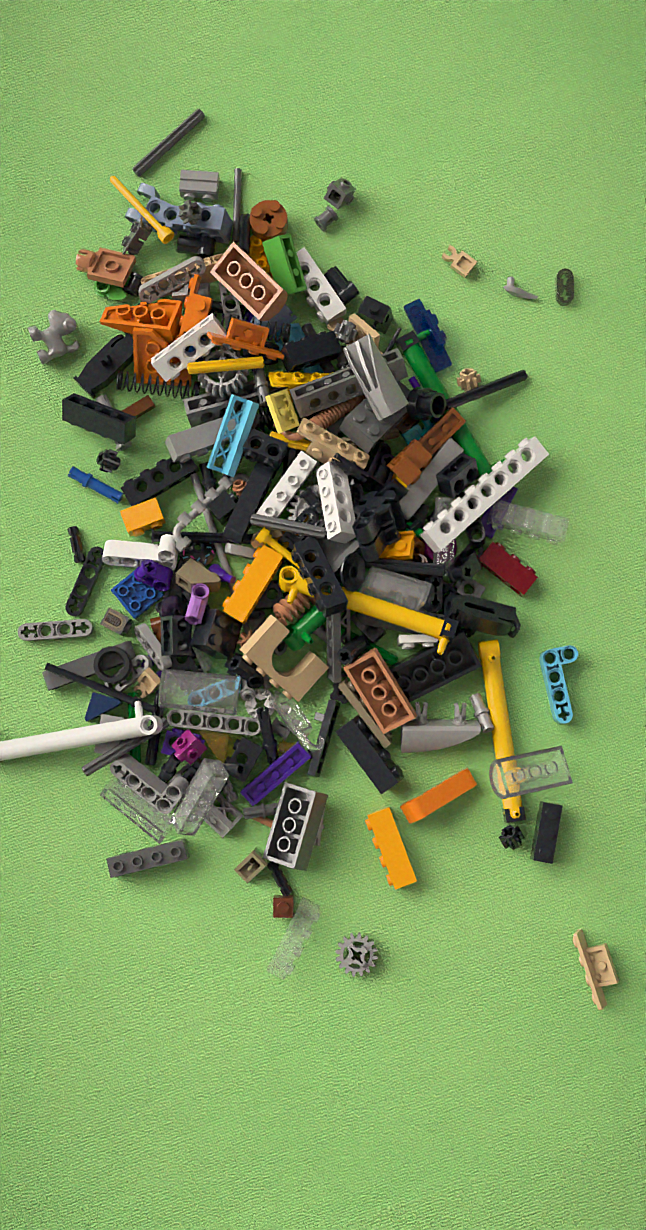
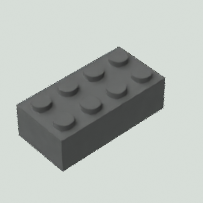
M397 381L400 389L402 390L405 398L407 399L408 394L411 390H409L402 382ZM365 398L345 417L339 430L368 454L408 414L407 409L404 406L392 415L382 420H377L367 398Z
M284 782L263 858L292 869L307 871L328 795Z

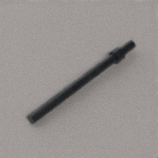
M48 662L44 670L131 704L133 708H135L136 701H141L143 710L151 713L155 710L156 706L142 701L140 697L129 696Z

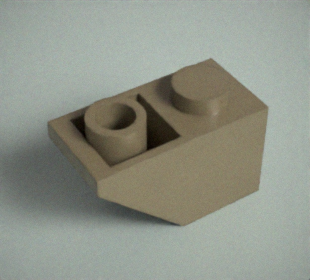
M192 558L176 572V584L190 594L192 593L193 586L199 583L205 584L209 588V592H218L221 584L219 576L214 572H210L202 563L196 562Z

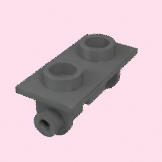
M142 216L137 222H133L130 229L131 233L129 236L126 235L122 241L123 255L127 251L130 255H137L144 245V242L140 241L139 238L146 241L152 232L151 224H144Z

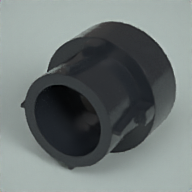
M415 387L408 394L406 409L412 419L427 421L444 415L446 409L444 394L424 387Z

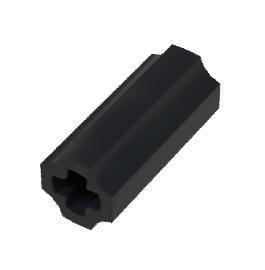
M363 634L356 636L343 646L337 654L339 662L344 665L351 664L368 650L370 646L368 637Z

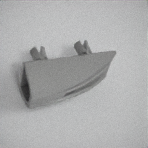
M370 334L344 348V353L377 420H382L408 404L407 399Z
M416 702L417 717L401 725V753L432 751L460 744L481 732L480 723L478 720H466V703H462L460 712L458 702L454 703V719H427L428 703L424 702L422 711H420L419 702Z

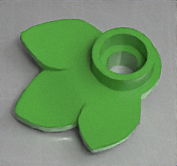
M128 277V279H127V281H126V283H125L124 286H127V284H128V282H129V280H130L129 277ZM98 281L94 285V291L99 297H108L112 301H121L127 298L123 287Z

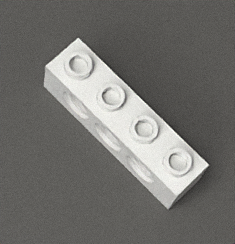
M305 247L296 252L301 270L309 272L304 276L307 290H304V293L307 296L306 301L310 307L314 306L317 310L316 315L318 319L327 325L346 314V307ZM312 285L319 286V289L317 291H312L310 287ZM323 300H327L330 302V304L328 306H322L320 302Z
M213 313L151 358L152 366L165 382L169 379L174 380L177 378L181 370L187 369L188 363L195 362L200 356L203 358L210 353V349L216 344L212 343L211 339L208 341L201 340L202 335L207 334L208 331L223 336L227 335L226 330ZM187 346H193L195 347V350L193 352H187L185 348ZM177 357L180 361L174 364L170 362V359Z
M301 451L256 514L279 518L316 467L317 461Z
M327 462L316 470L328 540L345 544L356 537L352 528L355 522L348 476L342 469L331 464V462Z

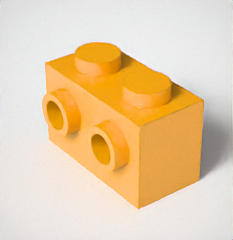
M156 498L120 511L130 537L141 536L145 533L144 531L159 529L163 526L162 524L166 523Z

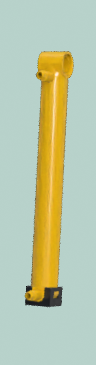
M285 566L281 569L279 587L285 592H290L287 600L288 604H293L298 593L315 598L314 595L311 596L309 594L306 580L301 578L300 573L295 567ZM341 586L348 599L347 609L437 638L439 643L437 653L440 655L444 653L446 646L451 647L459 621L447 617L445 620L357 591H347ZM323 592L324 595H330L328 592Z
M498 639L478 642V651L482 664L487 704L490 712L489 717L495 728L492 729V737L503 803L504 822L526 820L524 806H522L500 661Z

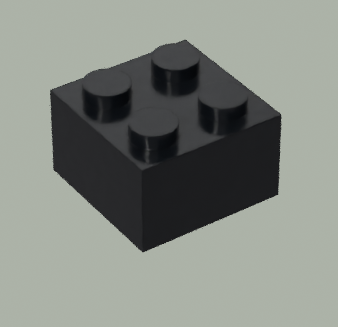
M205 609L201 624L195 626L190 645L215 659L233 658L243 624L218 609Z

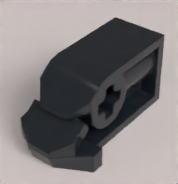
M381 441L368 453L370 457L364 470L370 474L369 477L363 476L367 479L366 482L362 483L359 481V484L370 491H381L391 481L394 474L387 465L395 457L391 454L390 446L384 441Z

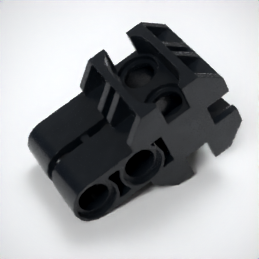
M387 490L383 496H377L378 491H371L359 499L363 505H356L353 509L356 520L352 528L359 543L363 559L366 562L377 560L387 545L400 540L402 535L398 531H403L407 528L397 494L393 490Z

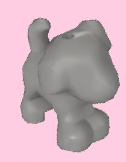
M55 309L51 310L48 313L50 327L43 331L39 330L36 326L28 328L32 341L42 340L49 349L48 352L43 349L37 351L42 365L55 357H61L67 353H74L79 350L80 344L78 341H75L71 346H67L62 339V336L70 334L77 327L76 320L71 318L68 313L59 312Z

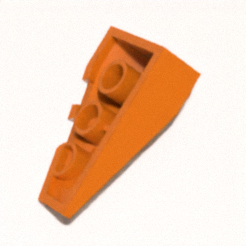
M160 299L158 303L147 304L146 301L140 302V305L137 306L125 304L106 307L99 322L102 325L132 335L134 327L151 328L168 344H171L175 341L176 335L180 333L179 321L182 316L183 303L179 300Z

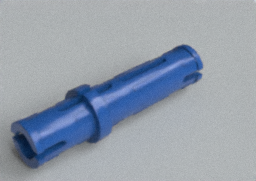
M75 466L69 471L68 477L78 481L83 487H88L117 504L123 498L124 493L99 481L92 474H87Z

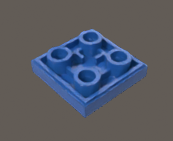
M134 571L111 589L112 593L134 619H137L164 597L161 591L137 581Z

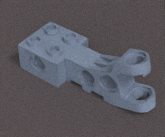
M140 183L137 193L150 199L146 209L162 226L169 227L174 234H177V231L187 232V236L196 238L210 236L216 239L217 243L229 244L233 221L223 206L217 204L206 206L203 203L197 202L202 208V219L198 220L197 224L190 225L189 222L183 224V221L178 216L179 206L171 205L161 200L155 187ZM128 208L124 217L133 223L134 221L137 222L142 215L137 210ZM160 209L158 213L154 214L155 210ZM143 217L142 222H143L144 224L149 223V222Z

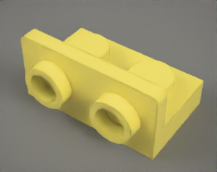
M287 389L265 396L278 433L300 425Z

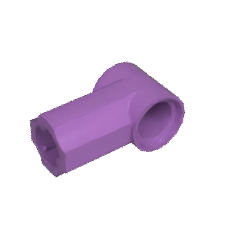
M199 583L192 588L191 598L185 615V620L189 624L197 625L202 622L209 598V588L205 584Z

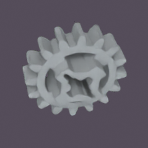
M358 932L357 937H354L353 933H350L349 939L344 936V943L338 942V946L341 949L335 950V953L340 954V956L336 957V961H341L339 968L345 967L346 974L352 971V976H355L356 972L363 976L364 970L369 973V966L375 967V963L372 960L378 959V956L373 954L377 951V947H371L374 941L368 942V935L361 938L360 932ZM358 941V942H362V943H364V944H362V945H354L353 942ZM345 947H347L349 952L348 955L344 958L343 952ZM352 948H353V950H355L356 952L361 951V952H360V958H361V960H360L359 958H357L356 956H355V957H352V956H353ZM369 950L370 956L368 961L366 962L364 957ZM354 963L359 964L360 967H352L350 965Z

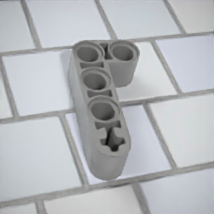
M126 753L110 765V771L115 777L163 814L170 813L189 789V783L185 778L176 777L167 785Z

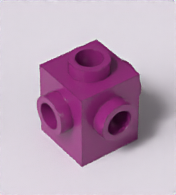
M189 729L171 745L176 751L174 755L181 762L185 760L190 765L207 749L201 740Z

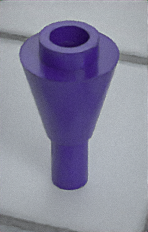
M213 564L209 567L208 570L216 573L221 582L231 584L236 582V577L229 575L219 564Z

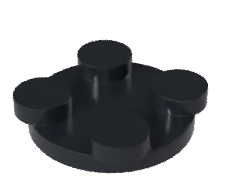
M172 595L166 597L162 602H158L155 608L160 617L170 615L185 616L188 606L179 595Z

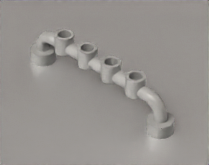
M236 473L234 477L228 478L225 475L218 482L220 486L216 490L212 487L204 494L206 496L205 500L201 502L198 499L191 505L193 510L189 514L184 511L177 518L179 523L173 529V537L177 543L175 547L180 552L186 549L192 542L187 536L182 538L180 534L182 529L203 513L208 507L207 504L222 492L229 490L233 486L234 481L242 479L247 483L249 476L243 473Z

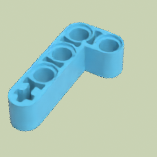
M571 645L546 650L539 657L552 717L559 724H566L573 717L561 666L574 662L578 657L577 649ZM566 649L572 652V658L570 660L564 657V651ZM547 653L554 657L552 664L545 661ZM551 672L558 675L556 683L551 682L549 679ZM556 691L562 693L563 698L560 702L554 699ZM565 704V706L561 708H556V705ZM561 709L562 712H566L567 716L564 717V720L563 718H559L558 714L561 713Z

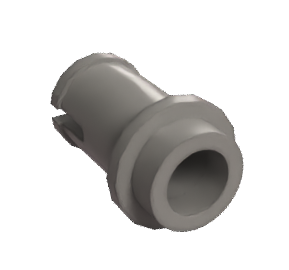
M242 678L240 696L245 701H251L255 697V690L248 687L246 680Z

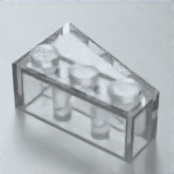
M372 566L365 574L359 592L418 611L426 603L432 583Z

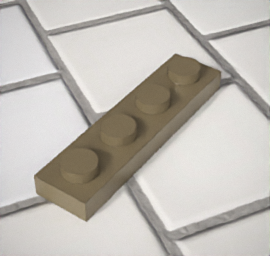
M347 679L341 681L338 686L384 748L388 747L392 743V733L390 731L385 734L382 733L362 698L356 692L357 690L352 682H349Z

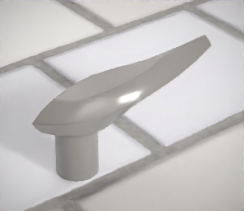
M514 277L507 278V285L503 288L511 295L527 299L538 298V296L514 286Z

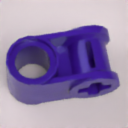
M146 559L142 562L141 566L135 569L134 576L137 581L159 591L169 590L173 575L171 568Z

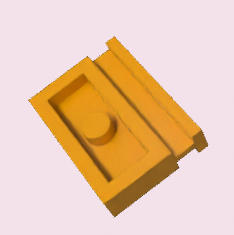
M414 531L399 532L402 535L400 540L387 545L379 558L395 560L412 559L415 543L414 537L416 536Z

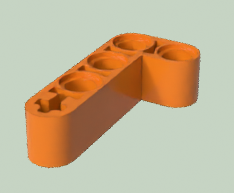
M467 767L420 796L402 804L400 808L409 823L416 822L477 785V782Z

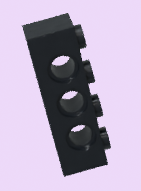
M172 458L162 459L151 470L149 468L143 470L136 479L133 480L131 478L125 481L121 490L130 505L134 506L158 497L189 478L191 474L199 472V469L192 458L183 463L180 461L173 462ZM179 464V471L172 472V465ZM157 474L164 475V479L161 482L154 480ZM141 484H147L148 487L146 491H138V487Z
M316 537L294 543L293 552H291L292 560L298 564L300 576L308 584L309 594L311 596L314 595L317 610L322 612L325 618L345 611L348 599ZM323 592H328L330 595H324Z

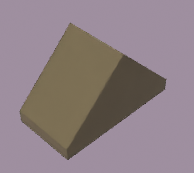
M255 848L234 870L248 884L267 866L269 861L264 859L263 855Z

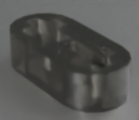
M566 268L561 269L555 278L556 301L561 306L569 305L574 298V276L572 271ZM563 274L569 278L566 281V285L563 284V279L561 278ZM564 290H566V296H569L567 300H564L563 297H560L562 296Z

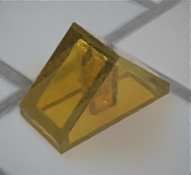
M201 730L200 734L220 763H224L227 758L231 735Z

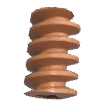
M298 593L293 604L290 605L287 603V595L285 599H281L279 603L273 605V611L278 621L287 626L286 619L292 622L293 618L291 615L298 618V611L303 614L305 612L303 606L310 609L311 605L309 602L315 605L316 599Z

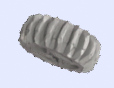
M223 346L222 350L219 351L216 347L215 352L212 353L210 351L209 356H205L202 359L203 361L245 357L240 356L239 351L234 352L232 348L226 351V347ZM249 370L199 373L198 380L201 382V387L205 388L207 393L212 392L213 396L219 393L222 398L227 393L230 397L232 391L237 394V388L243 389V383L248 381L246 376H249ZM209 377L218 379L219 383L212 381Z

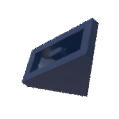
M93 692L85 715L86 722H90L100 717L101 714L122 705L123 702L119 699Z

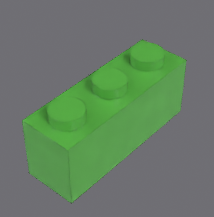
M291 233L262 242L273 279L287 292V295L290 296L307 290Z

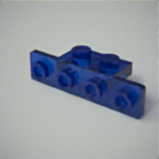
M420 299L404 305L403 309L416 335L426 330L430 332V335L420 341L435 372L438 373L452 366V362L445 350L447 337L444 331H440L437 325L439 324L437 316L432 314L430 309L425 310Z

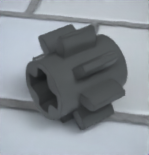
M187 200L178 207L180 209L178 216L183 221V224L189 222L190 225L197 224L198 220L202 219V208L197 204V201L191 203L190 200Z
M343 320L342 324L337 323L334 329V333L337 334L336 339L345 344H349L350 340L355 341L358 335L357 330H355L356 325L347 320Z

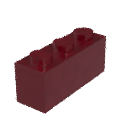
M492 542L479 558L482 566L519 596H524L538 578L535 575V570L529 566H523L520 563L521 560L514 554L509 555L505 552L506 548L502 544Z

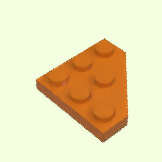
M134 327L133 329L136 383H140L143 373L144 384H148L149 375L151 374V384H155L156 378L159 376V385H163L164 379L152 366L151 358L169 346V344L151 328ZM177 357L170 359V362L174 364L180 361ZM184 368L180 371V375L174 379V386H178L179 380L182 379V386H186L187 380H189V386L191 387L192 374H189L188 370ZM171 379L167 381V385H171Z

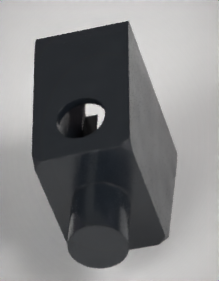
M369 296L363 299L356 312V315L363 319L371 328L375 324L376 330L383 334H386L394 318L391 307Z

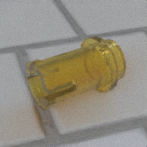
M284 740L278 742V754L283 755L297 742H285Z

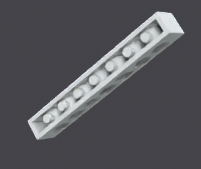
M527 437L518 444L519 448L516 451L512 449L504 456L506 459L502 463L499 461L491 467L493 471L490 474L485 473L478 479L479 483L476 486L471 485L464 491L466 494L464 497L460 498L459 496L451 503L452 507L449 510L444 509L437 515L439 519L435 522L431 521L423 527L425 531L420 536L434 553L445 548L549 455L536 437L529 440ZM522 454L525 455L526 461L522 459ZM509 465L512 467L513 473L509 471ZM495 477L499 479V485L495 482ZM482 489L486 491V497L482 495ZM468 500L472 502L473 509L468 506ZM454 513L459 515V521L454 518ZM441 525L445 526L446 533L441 531Z

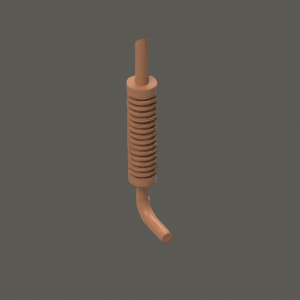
M365 394L359 395L346 402L333 405L328 409L322 410L309 420L326 429L355 409L366 396ZM289 430L281 433L285 438L292 441H299L305 438L297 432L294 433Z

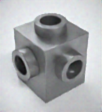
M347 179L333 180L327 188L328 191L324 199L336 209H340L345 205L351 204L356 188Z

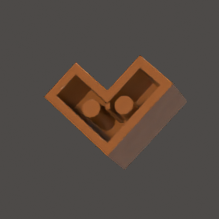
M413 439L387 467L407 486L409 484L413 485L420 479L419 475L422 473L420 469H425L431 463L430 459L433 456L418 440Z

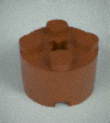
M264 200L252 207L250 213L252 234L263 242L286 234L288 230L287 213L277 200Z

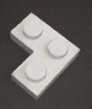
M425 634L399 635L397 638V646H402L404 650L413 649L417 644H422V647H434V643H438L437 638Z

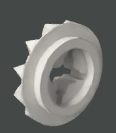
M255 689V697L257 699L263 700L267 698L264 706L269 708V715L271 716L276 708L274 695L266 689ZM254 697L253 700L245 702V707L250 716L258 719L257 708L254 710L257 705Z

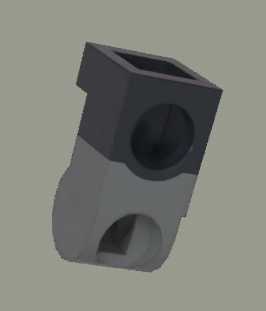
M355 612L350 617V620L368 637L370 642L376 644L386 634V631L383 628L361 624L357 619L358 612Z

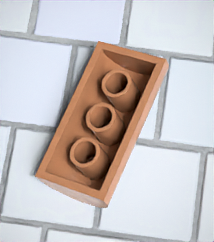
M235 242L229 246L210 271L260 321H267L280 312L287 301V292Z
M377 648L365 652L351 664L348 663L343 667L383 734L417 717L415 710Z

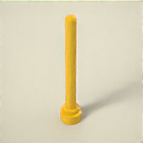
M111 176L110 182L157 231L159 240L163 244L169 243L175 235L169 227L162 226L117 177Z
M263 527L255 537V540L260 544L267 543L299 569L298 564L292 560L291 552L275 541L270 531Z

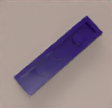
M298 741L246 785L240 793L254 806L310 759L311 754Z

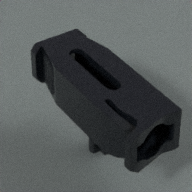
M124 332L125 337L119 334L112 338L85 365L79 377L75 376L73 378L93 399L96 397L95 393L107 387L117 378L119 370L124 371L134 361L133 338L129 333Z
M452 592L444 601V618L447 617L459 621L458 625L464 627L468 637L479 631L495 636L508 634L509 637L514 638L520 630L521 624L516 614V607L470 595H455Z

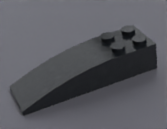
M464 628L455 633L451 647L446 646L442 655L437 653L439 643H434V647H426L389 667L409 702L482 667L481 661Z

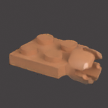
M100 248L97 252L81 249L78 252L81 254H77L76 265L78 266L76 269L87 273L88 279L119 287H124L136 263V256L126 253L123 255L122 252Z

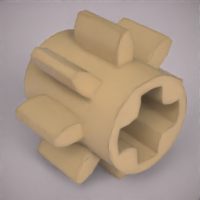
M472 368L463 369L459 373L460 377L456 378L458 386H461V390L464 391L478 387V383L481 382L480 374H477V371H474Z

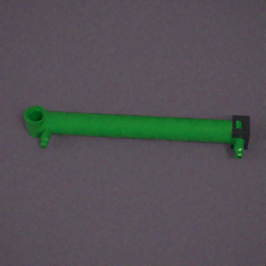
M412 330L398 338L396 346L402 356L404 355L422 387L444 394L445 399L451 398L419 345L420 341L430 335V331H422L416 335ZM464 423L452 435V438L464 449L462 453L476 459L479 472L478 480L485 473L490 474L493 471L491 467L496 463L490 465L467 424ZM495 477V482L499 484V479Z
M412 515L411 518L405 520L407 528L403 531H414L416 537L422 541L424 539L420 534L425 531L423 529L424 525ZM365 568V578L357 592L363 589L383 570ZM316 605L295 624L286 626L290 632L283 639V642L291 651L300 650L305 643L312 644L313 639L310 635L326 622V618L322 612L317 610Z

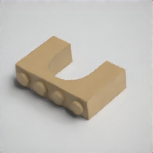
M270 615L239 650L244 653L242 658L250 665L254 662L258 666L256 670L261 675L265 676L267 674L271 677L269 680L271 684L276 688L281 686L284 689L282 693L289 700L294 698L299 702L329 667L314 653L309 651L293 669L285 672L274 670L272 654L290 631L275 617Z

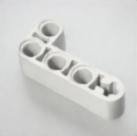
M169 534L161 536L160 544L108 540L105 542L102 561L108 565L137 568L141 566L143 561L150 559L174 570L176 569L179 550L175 547L177 543L173 535Z

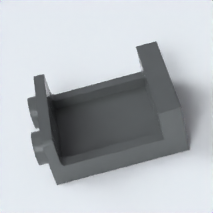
M324 518L319 520L317 526L326 528ZM327 533L323 539L316 538L337 578L340 577L344 558L352 552L361 554L359 543L354 539L344 544L328 540ZM305 535L303 540L311 538V536Z

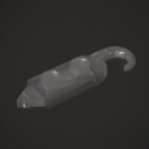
M275 691L273 707L291 732L298 737L307 749L311 751L322 749L324 746L322 736H319L320 743L317 745L311 743L307 738L311 733L312 724L293 699L289 700L284 694Z

